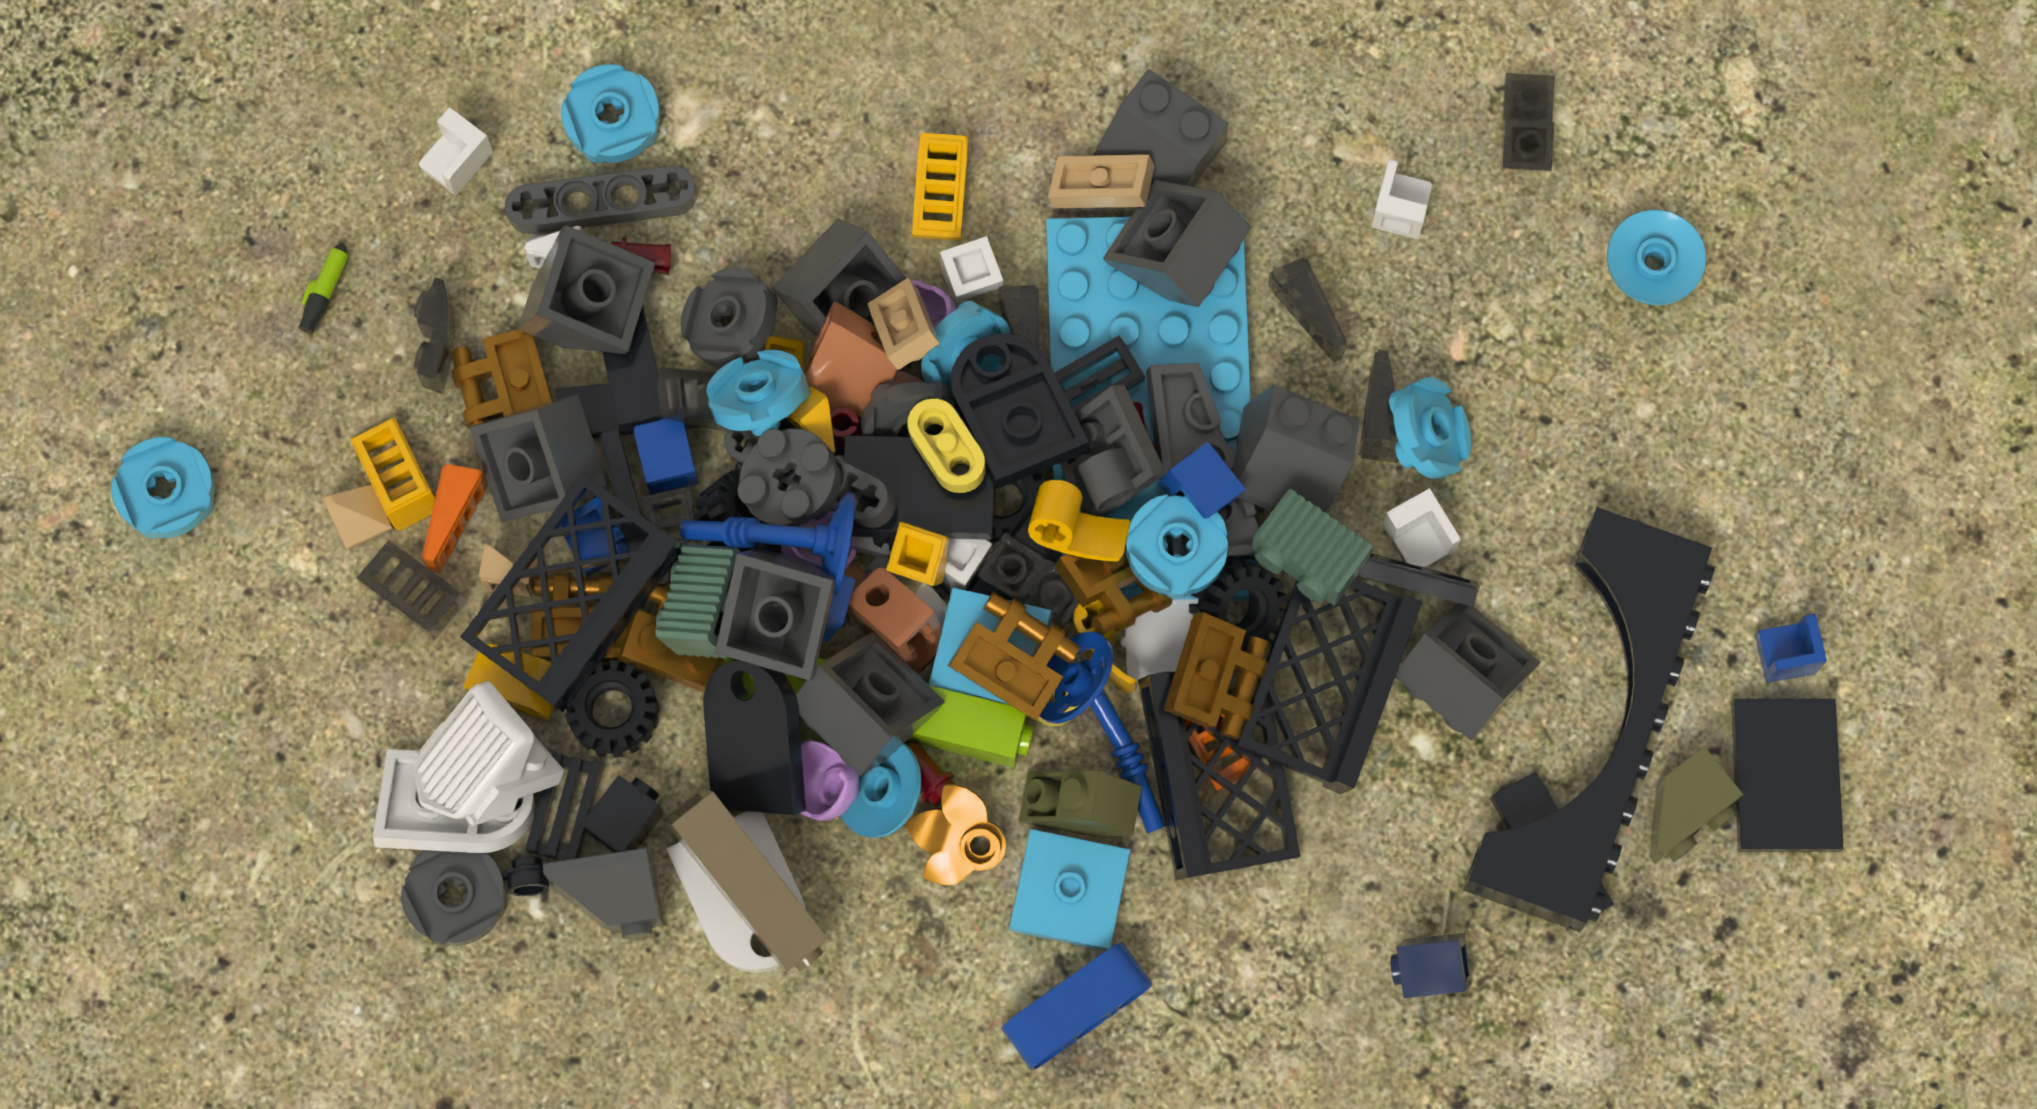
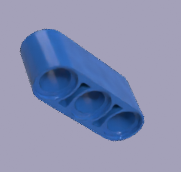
M1120 942L1017 1013L1001 1029L1029 1069L1033 1071L1146 992L1153 983L1126 945Z

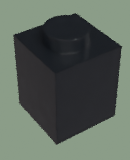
M618 775L581 825L589 836L613 853L636 850L664 815L660 805L655 802L660 795L637 777L629 783Z

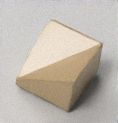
M484 543L478 576L484 589L487 592H494L519 558L503 556L492 546ZM534 560L528 569L538 568V561ZM535 576L520 579L513 588L514 595L524 597L535 596Z

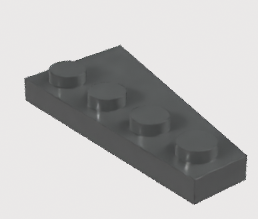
M1199 363L1150 365L1146 370L1154 443L1157 455L1166 474L1171 468L1206 442L1210 443L1233 472L1235 456L1232 448H1228L1219 426L1221 419ZM1160 488L1161 496H1162V495H1166V494L1163 492V490ZM1180 492L1176 496L1184 497L1185 495L1183 492ZM1238 498L1227 508L1223 507L1218 511L1227 531L1228 551L1226 559H1256L1255 555L1257 552L1251 549L1253 537L1259 529L1254 517L1257 513L1253 503ZM1170 534L1166 536L1168 554L1174 556L1178 553L1181 556H1185L1189 553L1186 549L1189 539L1182 534L1178 538H1174Z

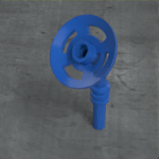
M847 492L837 504L828 525L816 524L815 528L763 524L756 518L729 517L725 522L684 520L680 524L679 533L684 540L724 542L728 547L756 548L759 544L810 548L811 554L822 556L823 572L836 579L833 595H837L842 584L850 548L855 511V494Z
M1097 632L1080 633L1070 638L1071 641L1080 646L1076 656L1084 651L1094 649L1092 659L1083 660L1079 663H1068L1057 655H1052L1046 666L1062 675L1063 678L1055 690L1056 701L1051 703L1050 698L1039 717L1052 724L1064 723L1077 717L1090 706L1114 748L1111 756L1112 758H1118L1115 766L1116 769H1122L1119 777L1142 786L1138 812L1146 833L1156 831L1165 827V823L1145 774L1149 767L1147 763H1141V760L1145 757L1143 753H1137V750L1140 748L1139 742H1133L1104 690L1113 664L1112 646L1104 636ZM1078 706L1071 711L1065 712L1069 707Z

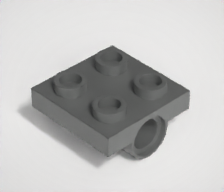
M1125 385L1109 387L1075 412L1089 440L1090 451L1059 464L1067 481L1076 486L1082 493L1083 499L1080 507L1082 513L1106 517L1166 475V471Z

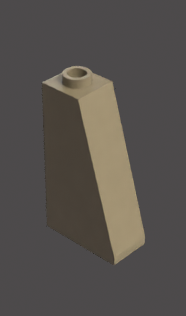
M702 788L663 819V822L781 968L788 972L795 966L798 971H802L823 954L819 946L828 940L827 936L713 791Z

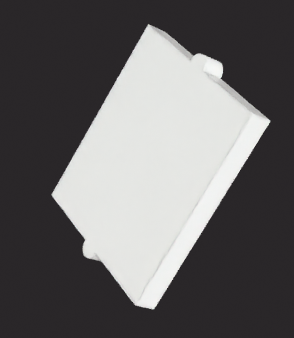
M1198 599L1172 600L1170 607L1158 613L1149 611L1135 618V624L1125 629V637L1121 639L1120 646L1126 650L1127 675L1137 681L1136 685H1139L1138 679L1149 674L1176 671L1193 618V614L1189 613V604H1198Z

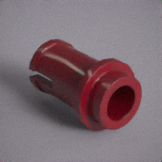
M622 237L621 242H611L612 245L655 262L654 274L670 275L671 244L627 242V237Z
M838 407L830 412L835 446L834 456H844L845 436L863 435L857 425L858 418L856 413L849 408Z
M915 741L909 744L908 747L913 751L920 767V791L923 793L921 800L924 803L931 802L937 807L941 805L944 785L955 784L952 781L954 775L950 771L945 773L921 748V745Z

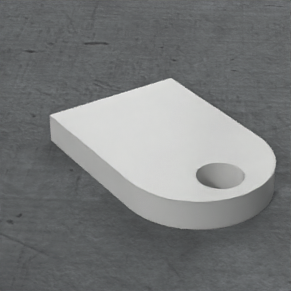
M387 749L372 836L375 847L489 853L512 845L525 834L531 825L535 813L534 793L519 798L522 805L513 813L475 826H471L465 817L453 819L426 809L420 805L413 773L416 751Z
M746 811L733 817L806 909L800 891L763 812ZM679 842L666 848L705 935L718 957L731 967L744 972L760 973L780 967L772 956L762 957L752 950V940L755 934L683 845Z

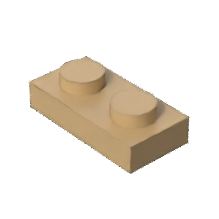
M1150 155L1057 156L1048 199L1054 208L1146 207L1155 165Z
M909 277L867 303L887 358L897 370L910 362L920 360L932 348L940 344L921 294Z

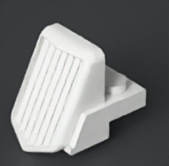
M489 681L476 684L470 688L448 718L438 726L423 747L416 751L414 756L416 759L413 764V773L420 805L453 819L465 817L471 826L513 813L519 798L559 785L564 773V769Z

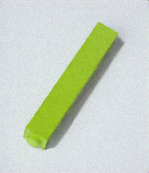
M728 657L724 659L723 664L736 659ZM818 658L817 665L825 661V659ZM744 672L742 678L743 686L753 696L755 692L754 680L750 674ZM785 674L796 695L806 682V679ZM930 686L945 703L907 740V742L913 743L917 741L923 746L1015 768L1018 754L1028 756L1035 727L1026 725L1027 716L1010 705Z

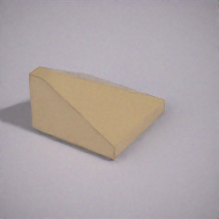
M372 484L322 498L347 551L393 530Z

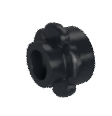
M525 856L516 858L511 861L512 867L507 868L502 873V877L508 882V893L511 895L535 896L546 893L550 889L549 881L543 872L542 858Z

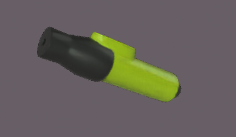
M337 244L334 248L330 249L318 279L311 280L305 290L302 299V305L304 306L303 317L298 328L306 333H314L318 322L324 316L330 304V298L349 257L345 244Z

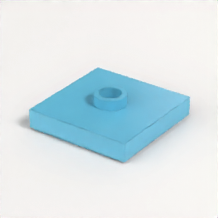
M952 587L929 685L1007 704L947 666L974 622H978L993 632L999 621L998 618L983 609L990 596ZM1024 604L1027 606L1025 612L1047 626L1050 625L1053 613L1051 610ZM1015 629L1008 639L1009 643L1032 656L1038 643Z
M1030 829L1009 931L1107 951L1111 948L1131 849Z

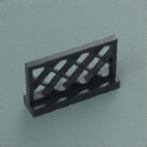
M582 473L460 638L563 713L674 564L678 555L682 553V545L677 539L655 526ZM588 490L602 500L605 521L576 525L574 507ZM610 507L624 517L612 519ZM568 516L569 526L559 528ZM635 524L649 534L637 551L617 554L614 527ZM606 529L610 556L581 560L578 533ZM570 535L574 562L546 566L544 547L553 537ZM537 557L538 568L528 569ZM629 561L620 573L618 563ZM611 564L613 583L605 593L586 596L583 568ZM575 570L579 597L551 601L547 574ZM540 576L543 603L515 607L513 588L519 580ZM506 599L508 609L498 610ZM598 602L589 614L588 603ZM580 605L583 624L575 634L556 637L552 609ZM545 611L548 638L520 643L517 615ZM509 617L512 644L490 647L477 637L489 620ZM568 643L558 656L557 645ZM549 646L552 665L538 682L524 672L522 650ZM514 652L515 665L501 654Z
M1355 578L1347 589L1354 592L1353 594L1346 596L1344 593L1335 606L1330 603L1314 610L1310 599L1298 589L1297 583L1299 581L1296 580L1266 659L1268 666L1265 676L1258 680L1250 703L1255 706L1251 721H1245L1240 739L1236 740L1234 746L1322 782V787L1338 794H1343L1355 789L1422 601L1406 594L1396 596ZM1364 596L1382 604L1376 623L1360 630L1349 602ZM1301 604L1305 614L1296 617ZM1339 606L1351 634L1329 643L1317 615ZM1308 619L1320 647L1297 656L1289 639V634L1293 625ZM1372 631L1367 644L1363 635ZM1354 639L1362 661L1358 670L1343 676L1331 648ZM1284 650L1288 660L1278 664ZM1322 652L1334 680L1311 689L1300 661ZM1291 666L1302 694L1280 703L1271 682L1275 672ZM1355 678L1350 691L1346 681ZM1337 685L1345 707L1340 717L1326 722L1314 695ZM1267 696L1271 707L1261 711ZM1305 699L1317 727L1294 736L1282 708ZM1274 712L1285 740L1273 746H1268L1252 739L1251 736L1258 718ZM1338 724L1335 735L1332 737L1329 727ZM1320 732L1328 750L1322 768L1305 761L1297 741ZM1288 745L1292 755L1278 749Z
M1175 671L1149 674L1138 679L1175 880L1301 857L1284 767L1269 760L1268 766L1261 761L1262 757L1234 746L1235 741L1221 735L1220 731L1215 727H1204L1191 721L1185 729L1184 718L1163 710ZM1267 696L1261 711L1271 707ZM1273 712L1258 718L1256 724L1262 728L1263 743L1268 746L1279 743ZM1197 726L1220 741L1206 764L1192 755L1189 750L1188 739ZM1226 747L1249 762L1235 785L1212 769ZM1193 766L1201 771L1196 780ZM1255 768H1258L1272 779L1274 791L1265 805H1262L1241 790ZM1207 776L1230 792L1216 814L1199 803L1197 791ZM1236 797L1259 812L1245 835L1222 820ZM1275 803L1277 805L1278 815L1271 811ZM1202 816L1210 821L1206 829H1204ZM1265 818L1281 828L1285 850L1268 853L1251 840ZM1216 827H1219L1240 843L1229 860L1211 863L1207 841ZM1246 847L1257 854L1240 858Z

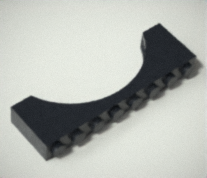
M1598 507L1595 509L1585 532L1574 567L1590 582L1603 600L1620 637L1627 674V696L1619 736L1608 761L1599 775L1581 794L1564 807L1524 826L1485 833L1478 844L1463 891L1566 928L1572 927L1571 930L1580 932L1585 927L1588 919L1597 922L1606 898V893L1598 890L1604 872L1613 874L1622 850V845L1614 843L1619 826H1629L1638 802V798L1630 795L1635 778L1644 780L1654 751L1646 749L1651 731L1660 733L1669 709V704L1661 702L1666 685L1675 687L1685 658L1677 656L1682 638L1691 640L1700 616V612L1692 609L1697 592L1706 594L1715 571V566L1707 564L1712 547Z

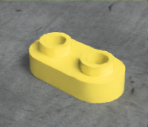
M926 399L915 405L908 416L909 435L938 482L945 489L954 493H965L978 487L986 473L984 454L955 409L948 402L941 399ZM933 424L943 427L942 432L937 435H929L925 431ZM957 464L969 466L968 472L963 475L954 474L952 469Z

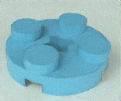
M605 64L584 71L571 84L572 89L567 94L566 100L563 99L561 118L569 141L577 150L584 154L586 159L593 163L622 162L634 158L647 147L653 145L658 136L660 107L655 90L645 77L639 73L636 75L631 71L624 70V66ZM612 103L616 110L623 108L624 114L620 115L619 121L609 124L608 121H600L597 118L604 114L603 106Z
M965 301L960 304L955 311L947 315L934 329L940 344L932 348L922 358L921 372L924 382H943L948 385L952 395L951 373L960 353L968 345L980 338L995 334L1012 335L1007 322L990 309L982 307L973 301ZM994 354L986 355L980 359L978 366L984 371H997L1003 367L1000 364L1002 357Z
M780 350L759 351L757 353L760 360L751 361L744 364L742 357H739L724 365L713 375L707 385L706 392L709 397L708 405L716 424L735 431L751 430L755 436H761L767 430L778 429L780 420L789 416L802 402L808 399L810 388L797 358L790 353Z
M1426 377L1411 382L1390 395L1389 405L1393 413L1394 426L1398 438L1395 452L1399 462L1405 468L1415 467L1425 477L1440 479L1458 473L1462 469L1459 467L1460 461L1468 459L1471 452V432L1462 406L1453 407L1450 400L1445 396L1452 392L1451 389L1439 379Z
M155 437L136 444L121 459L123 464L118 469L117 476H113L111 484L112 499L117 511L128 525L139 531L146 538L164 539L183 535L198 526L203 519L212 513L215 494L214 475L203 455L191 445L188 446L185 443L176 442L173 438ZM165 476L169 482L176 481V488L171 491L172 495L170 497L162 499L161 496H151V491L157 488L156 479Z
M1168 494L1157 496L1145 503L1136 512L1130 523L1125 547L1130 568L1142 584L1152 591L1165 594L1169 598L1181 599L1189 594L1198 593L1217 579L1225 565L1228 551L1226 526L1218 512L1210 518L1204 519L1186 496L1175 495L1168 497ZM1169 534L1174 538H1178L1182 534L1189 539L1186 544V549L1189 553L1185 556H1181L1178 553L1174 556L1166 552L1168 543L1164 538Z

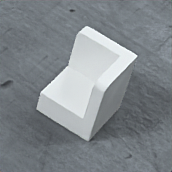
M449 107L437 121L442 133L441 138L420 160L419 165L422 171L456 196L493 154V150L485 133Z
M1388 159L1371 228L1419 239L1432 184L1429 181L1395 173L1398 161Z
M987 236L940 252V271L948 293L952 296L957 308L966 299L1003 287V278Z
M1430 488L1386 512L1382 524L1404 562L1425 568L1455 553L1461 541Z
M949 539L943 582L938 584V586L951 593L952 587L966 590L971 579L991 551L992 543L984 539Z

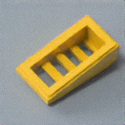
M935 133L920 134L912 238L961 241L969 155V138L967 136ZM929 156L957 158V160L931 159ZM928 173L956 175L955 181L927 179ZM926 193L954 195V201L926 199ZM924 212L953 214L952 222L924 220Z
M395 416L350 439L386 516L397 531L404 530L432 515L436 496ZM395 440L396 446L371 458L370 452ZM404 458L405 461L379 474L378 470ZM410 476L413 477L412 480L388 492V487L395 485Z

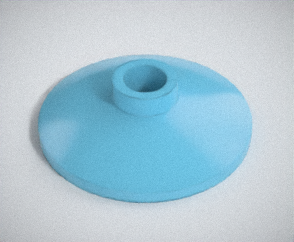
M1646 210L1628 217L1615 229L1607 247V266L1614 283L1628 297L1648 305H1668L1682 300L1697 287L1705 271L1706 251L1701 236L1687 220L1668 211ZM1648 257L1658 258L1662 263V268L1659 270L1649 269L1645 264V259Z
M905 743L887 760L864 775H859L860 790L858 796L847 812L841 815L844 823L853 832L869 838L885 837L901 828L912 815L920 795L921 772L916 756Z

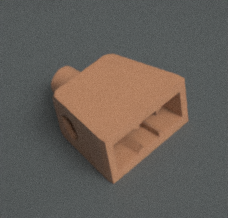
M833 301L802 371L809 387H813L827 396L830 411L838 407H846L855 412L857 417L861 418L863 410L871 401V393L877 386L886 383L897 385L906 382H921V378L900 369L897 370L887 358L876 326L845 306Z
M858 564L849 566L845 570L844 575L856 579L848 605L854 622L866 635L874 631L919 675L936 657L942 628L935 611L889 571H886L884 567L876 568L869 575Z

